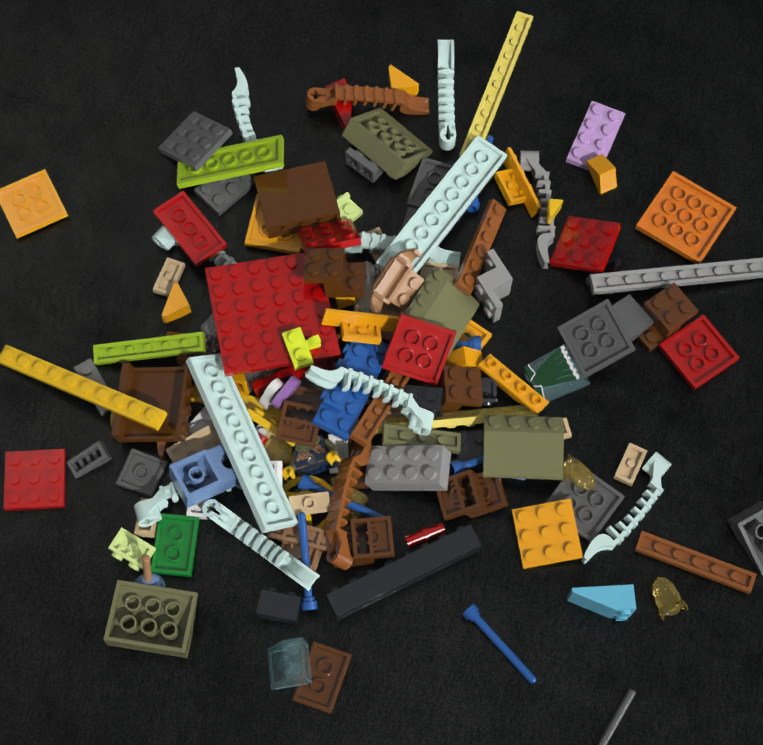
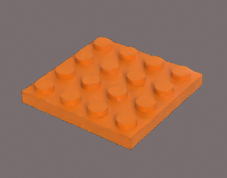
M673 171L635 228L693 263L700 264L737 207Z

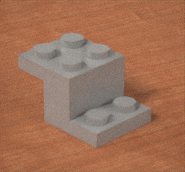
M492 249L486 254L484 274L476 279L474 297L479 303L481 302L486 317L491 318L494 323L500 320L503 306L500 299L510 294L513 278L495 250Z

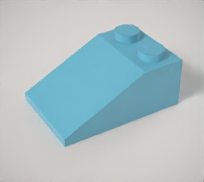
M633 584L572 588L567 596V601L607 618H615L616 621L628 620V617L636 610Z

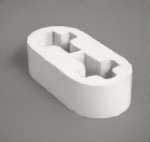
M279 378L273 380L266 388L259 404L265 410L272 407L271 402L285 384Z

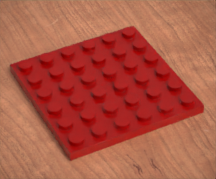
M305 253L205 268L225 377L292 366L293 364L282 338V333L298 327L301 328L305 341L315 335L320 337L321 347L309 350L313 362L341 357L335 326L321 325L325 309H331L329 298L325 295L324 284H304Z

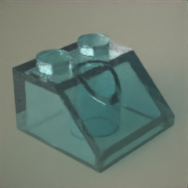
M303 637L282 640L267 649L271 690L312 684L308 643Z

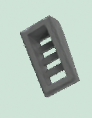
M97 441L66 463L77 479L112 459V456L105 444ZM98 450H99V451L101 452V454H102L101 457L99 456V454H98V452H97ZM90 454H93L96 459L95 461L92 460ZM83 458H86L89 465L86 466ZM76 462H79L80 466L82 467L80 471L77 465L75 464Z

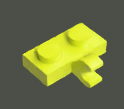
M300 327L283 332L282 338L294 369L298 370L313 365V359L309 350L321 347L319 335L312 336L305 341Z

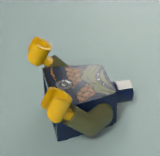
M317 435L315 448L295 444V450L288 467L282 469L284 480H287L289 476L295 479V473L299 476L304 474L316 475L338 467L336 460L338 462L341 461L339 448L330 439H325L321 435Z

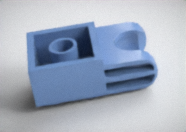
M223 444L207 451L205 449L169 465V477L186 508L240 484L234 469H228L222 464L225 460L229 459Z

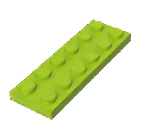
M282 135L221 147L198 171L178 162L177 186L181 189L284 167V138Z

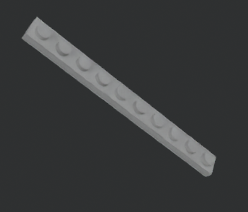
M763 258L590 274L589 281L592 295L665 288L674 282L677 286L763 278Z

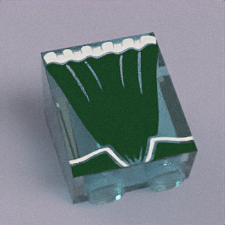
M564 344L524 366L526 379L529 383L533 384L534 390L548 402L590 384L588 378L583 377L569 348Z

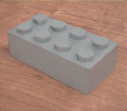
M444 445L371 446L365 484L373 491H447L451 452Z

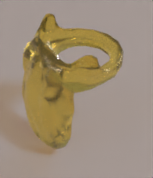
M567 455L569 458L564 463L563 480L558 481L562 482L568 477L571 482L577 484L582 489L589 490L595 488L596 481L590 470L575 457Z
M658 577L655 583H653L652 593L655 603L659 608L658 612L661 619L664 621L665 615L673 616L678 614L682 608L688 611L686 601L681 599L680 593L676 590L674 584L666 578Z

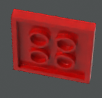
M568 216L550 259L551 266L603 273L621 229L620 223Z
M340 218L332 223L322 222L318 226L313 227L303 226L301 229L296 230L305 256L306 248H348L362 245L361 237L351 218Z
M400 313L381 367L437 386L457 332L456 330Z
M704 314L658 346L693 391L737 362L740 358Z
M65 449L5 452V511L65 508Z

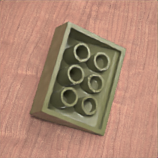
M382 108L351 118L342 134L350 144L357 147L363 155L369 157L378 167L387 172L389 177L395 180L405 176L421 163L423 157L427 158L433 152V150Z
M434 267L405 314L456 330L457 333L449 351V357L480 303L471 294L466 296L453 285L455 279L451 275Z
M484 415L483 477L563 480V417Z
M117 580L103 640L109 646L188 658L198 593Z

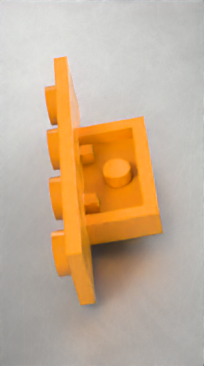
M509 147L505 151V154L508 156L503 162L507 170L496 172L494 178L508 206L524 203L531 218L535 217L541 209L540 201L537 199L531 184H529L511 147Z
M326 308L321 325L340 327L342 341L380 345L382 340L381 331L394 332L399 316Z
M491 354L478 364L481 370L497 382V386L520 405H525L536 415L549 404L544 397Z

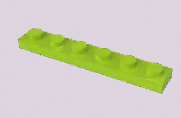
M204 332L93 345L95 365L206 352Z

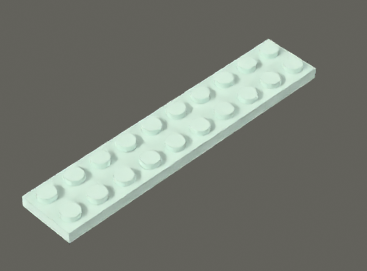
M477 135L377 260L375 266L383 270L391 257L396 256L401 251L415 248L422 253L421 257L415 258L411 263L414 266L412 270L417 273L508 155Z
M221 354L189 357L186 360L187 366L261 532L265 533L295 526L298 523L297 518L232 376L225 377Z

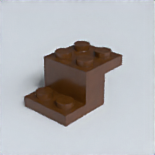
M306 248L304 284L323 283L325 295L328 298L364 297L366 262H347L345 248Z
M675 282L644 303L642 309L654 321V324L639 335L637 339L648 352H651L660 343L677 333L684 322L698 313V309Z
M444 365L437 386L416 379V386L443 388L442 412L458 411L461 406L481 407L483 405L480 368Z
M299 386L288 401L284 400L276 435L277 440L315 448L320 428L313 425L312 421L322 402L319 398L323 391Z
M471 469L450 476L447 491H436L443 517L446 521L462 515L475 518L509 506L501 478L483 477V472L477 474Z
M391 516L350 519V526L340 527L347 532L348 545L352 548V554L354 555V560L350 567L374 565V559L395 557Z

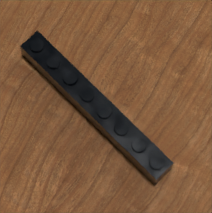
M471 524L466 527L465 525L457 527L452 534H442L436 538L437 541L431 544L426 542L418 547L419 550L413 553L412 551L405 552L401 555L400 559L396 561L393 559L383 564L382 568L378 570L373 568L359 579L357 577L352 578L346 582L347 585L341 588L336 586L328 591L329 594H326V598L336 619L339 620L480 551L482 545Z

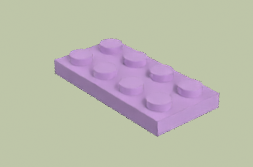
M592 101L566 162L589 170L585 161L600 154L607 158L625 113Z

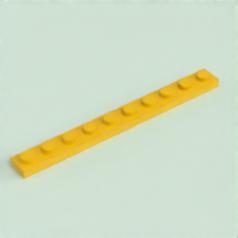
M5 345L0 353L1 365L158 431L167 416L166 411L9 345Z

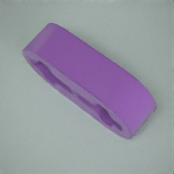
M294 375L291 376L275 396L271 405L280 410L283 407L284 400H289L299 387L301 380Z

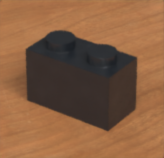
M274 588L261 589L256 611L257 617L297 625L301 608V597H298V594L294 592L283 594L278 593L279 590Z

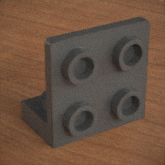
M349 147L345 152V163L372 183L384 172L369 157L363 155L358 148L353 150Z

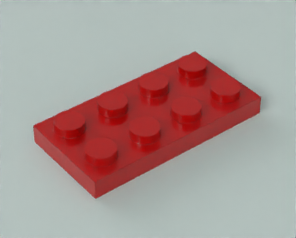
M184 191L153 210L155 217L196 267L227 247V243Z

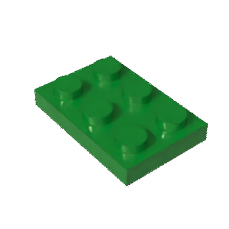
M161 513L162 519L158 521L154 546L156 550L153 554L151 571L154 574L192 577L200 518Z

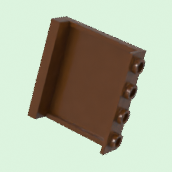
M325 161L254 176L255 188L258 193L269 239L297 233L296 230L301 229L303 226H318L322 222L332 223L341 218Z
M122 363L118 391L166 411L167 416L157 431L115 413L112 436L118 442H185L186 435L189 433L188 417L191 416L190 402L194 396V389L192 387L194 379L187 363H185V367L134 368L130 363Z

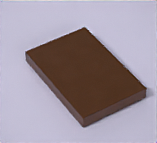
M313 641L292 701L332 714L352 654Z

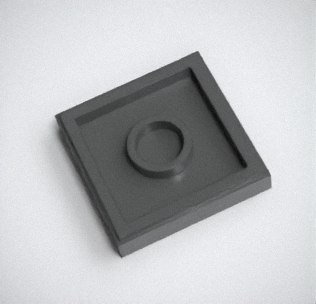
M132 448L116 485L153 498L169 463Z

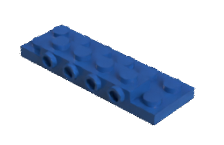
M382 341L380 345L359 342L346 343L342 351L344 357L343 359L339 358L334 368H352L353 371L363 372L364 375H371L374 379H377L389 345ZM341 379L333 389L323 390L319 398L322 402L312 424L347 442L370 393L362 394V386L359 391L352 392L353 383H351L348 391L343 392L341 391L343 383Z

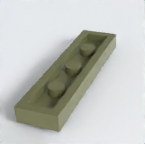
M384 424L382 429V445H444L451 453L459 454L461 451V433L431 429L429 435L423 436L416 434L408 426Z

